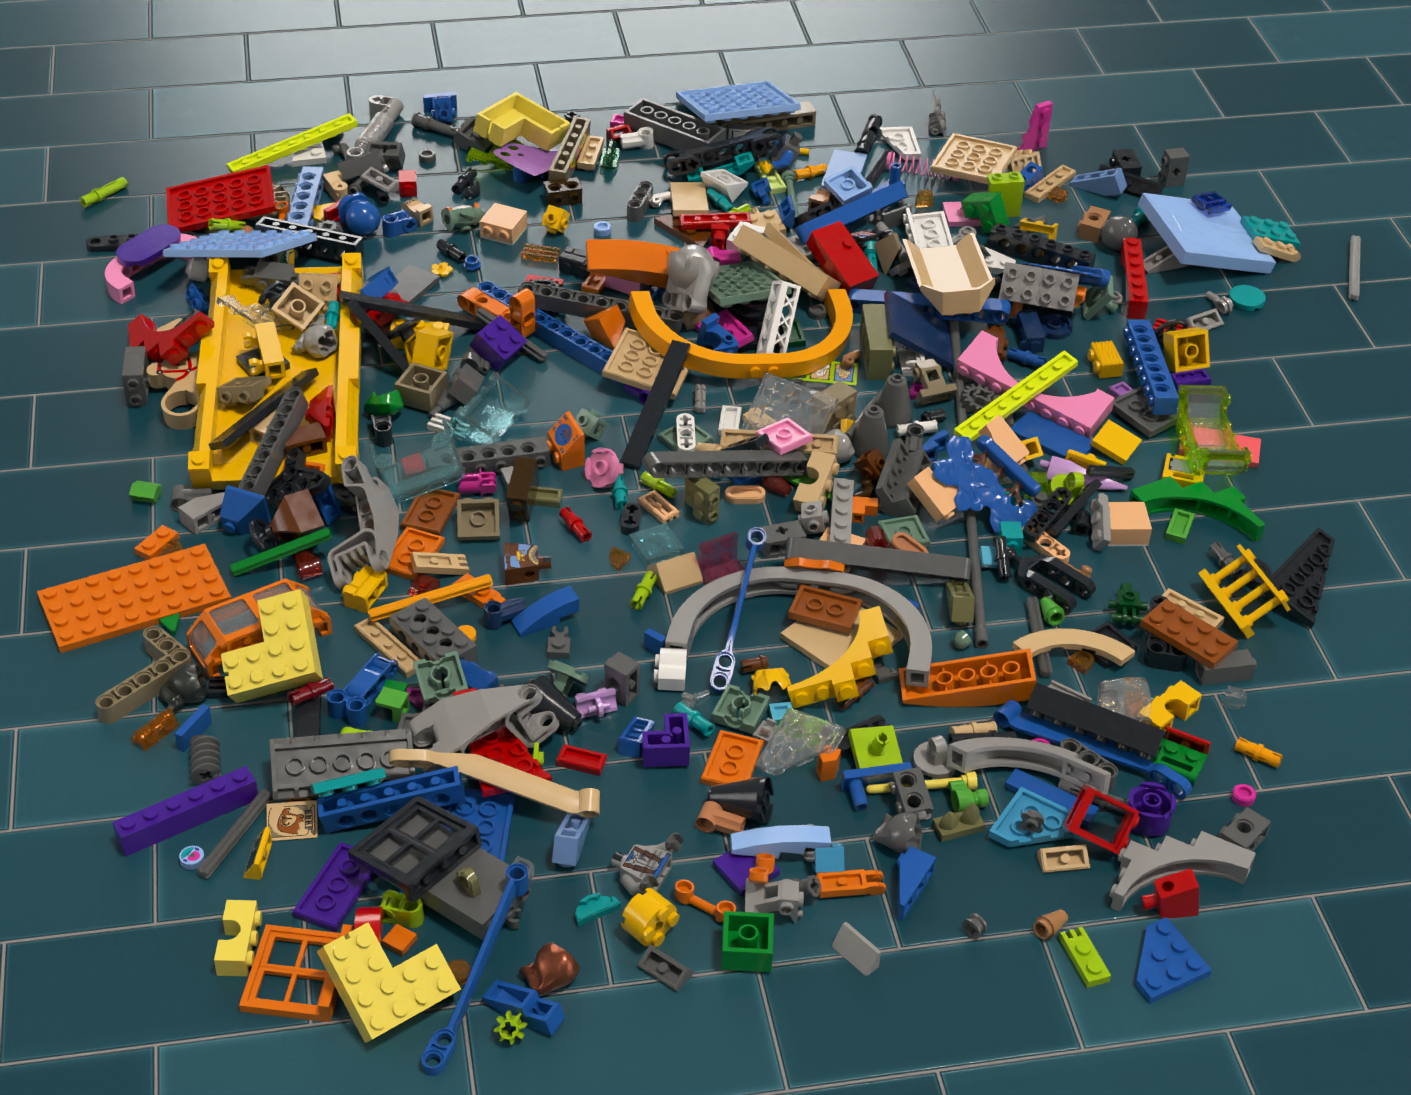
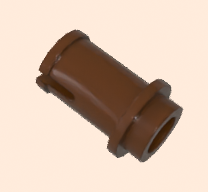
M759 654V657L740 660L743 674L769 668L766 655L762 656V654Z

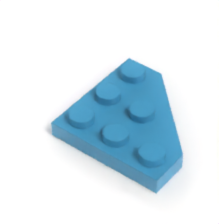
M1020 787L989 830L988 837L1007 847L1073 838L1075 833L1063 826L1071 810ZM1028 810H1035L1041 813L1044 818V823L1041 825L1043 831L1036 833L1022 829L1020 827V822H1022L1021 814Z

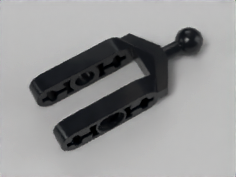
M1007 546L1008 553L1011 556L1009 562L1019 565L1017 581L1023 585L1026 591L1040 600L1044 597L1051 598L1064 610V614H1068L1076 608L1077 601L1075 597L1036 573V571L1040 570L1044 575L1081 598H1088L1096 591L1095 583L1090 578L1059 559L1045 555L1022 558L1017 555L1013 547Z

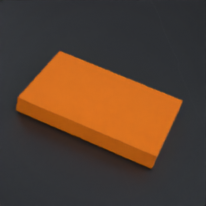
M407 526L397 539L389 567L384 571L388 574L417 582L423 573H414L410 559L412 552L438 553L445 543V537Z
M720 730L701 776V784L713 787L715 785L751 779L764 746V740Z

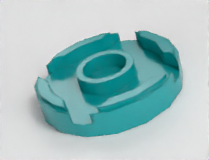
M1238 285L1229 292V298L1233 306L1242 311L1250 312L1256 308L1261 309L1265 304V294L1256 287Z

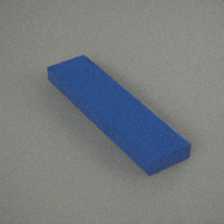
M1017 768L1005 782L1004 788L1014 793H1017L1020 787H1023L1069 810L1072 809L1077 799L1076 796ZM1090 804L1084 816L1083 826L1089 827L1098 814L1099 807Z

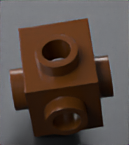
M874 448L863 453L853 464L863 479L875 480L877 482L886 461L879 450Z

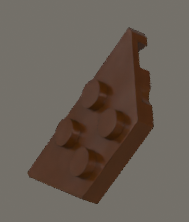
M673 214L654 218L655 225L688 245L696 244L705 248V245L710 242L711 229L681 230L679 216H673Z

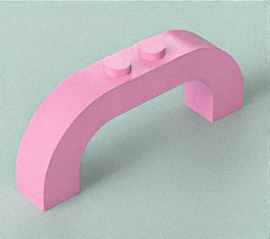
M181 234V241H190L192 238H197ZM161 255L144 266L136 264L133 267L124 266L118 262L117 257L114 258L105 269L106 284L110 297L120 304L136 296L134 283L129 277L161 259L170 257ZM176 257V258H181V259H184V260H186V261L188 262V259L191 260L193 257Z

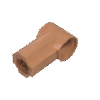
M707 801L704 803L695 824L698 829L706 833L718 830L731 835L732 833L744 830L746 817L724 811L718 803Z

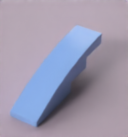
M787 825L732 833L730 835L731 854L756 856L760 853H768L774 855L775 859L779 858L780 852L804 854L806 848L830 847V830L827 826Z

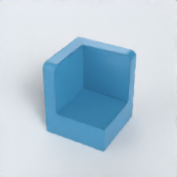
M831 843V847L815 848L813 869L816 873L845 871L844 847L841 843Z

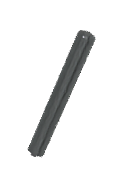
M479 308L475 314L477 318L487 325L496 318L484 308ZM526 339L527 342L522 349L538 361L545 362L548 354Z
M1028 597L1026 605L1032 633L1043 631L1044 626L1038 598ZM1049 651L1036 655L1041 677H1051L1053 670Z
M260 790L198 867L197 871L200 877L207 879L211 876L272 799L270 791Z

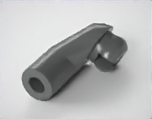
M346 143L333 145V153L343 154L344 159L347 160L349 146Z

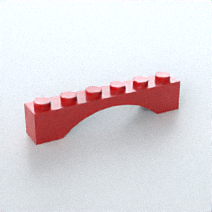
M1125 238L1123 239L1120 251L1121 266H1124L1126 276V317L1128 319L1145 320L1149 301L1141 239Z

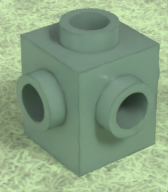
M582 408L576 415L575 421L583 431L585 438L590 436L599 440L609 423L601 419V414L592 408L590 411Z

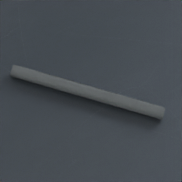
M882 390L877 392L866 407L877 404ZM863 411L845 432L849 439L854 435Z

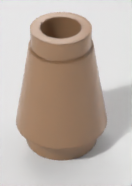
M1061 909L1039 916L1033 924V930L1040 939H1051L1068 921V916Z

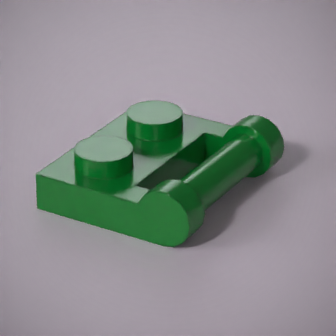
M1165 739L1158 759L1153 758L1152 763L1166 765L1189 780L1192 785H1195L1206 762L1207 754Z

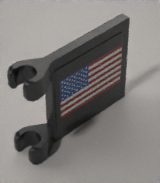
M866 229L850 234L860 249L867 247L864 243L865 241L876 238L883 239L889 236L891 230L878 231Z

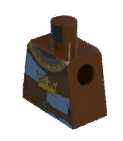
M504 543L505 585L539 580V569L551 568V556H538L537 545Z

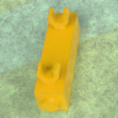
M274 321L254 324L255 334L251 332L242 333L243 340L250 339L244 342V347L249 349L258 344L261 360L256 358L248 360L250 366H256L255 368H250L251 375H257L264 371L265 376H271V379L286 377L284 359Z

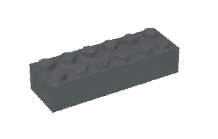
M641 98L624 111V124H629L632 133L638 132L640 128L650 127L653 129L654 141L673 149L685 147L692 149L726 140V128L713 123H706L702 119L645 98ZM710 152L704 153L703 158H707Z

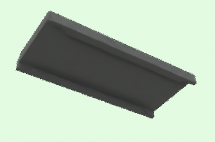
M411 728L269 739L273 802L319 798L318 794L311 793L310 784L376 768H384L386 777L381 778V783L415 775V768L394 767L389 764V752L391 750L413 749ZM364 783L357 784L358 788L367 787ZM341 788L333 790L334 794L344 792L341 791Z

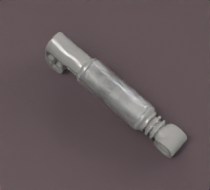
M374 95L369 98V112L373 118L357 138L355 147L347 150V160L365 155L368 141L383 142L394 127L395 120L404 109L400 99L381 95Z

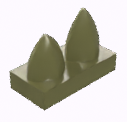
M974 803L968 805L964 811L957 813L949 811L944 816L934 818L932 821V826L941 842L985 830V823L980 816L979 808Z

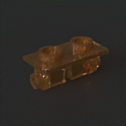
M169 706L164 711L159 712L151 721L139 730L134 731L133 736H131L133 743H140L143 750L147 751L177 728L179 723L172 708Z

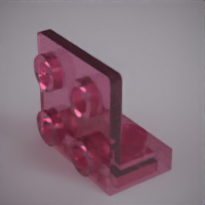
M736 532L699 544L698 565L705 585L726 575L745 570L737 559L738 534Z

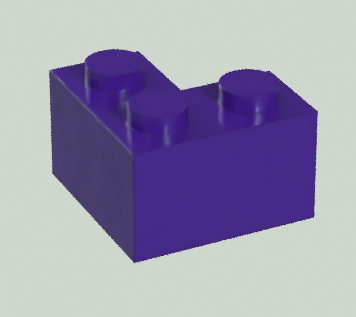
M687 713L664 714V731H642L643 767L689 766L690 741Z

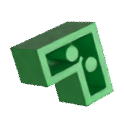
M1001 192L971 193L961 201L965 218L980 217L984 233H990V230L996 223L1009 225Z

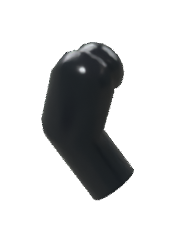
M474 180L471 182V186L463 190V195L466 199L479 196V182Z

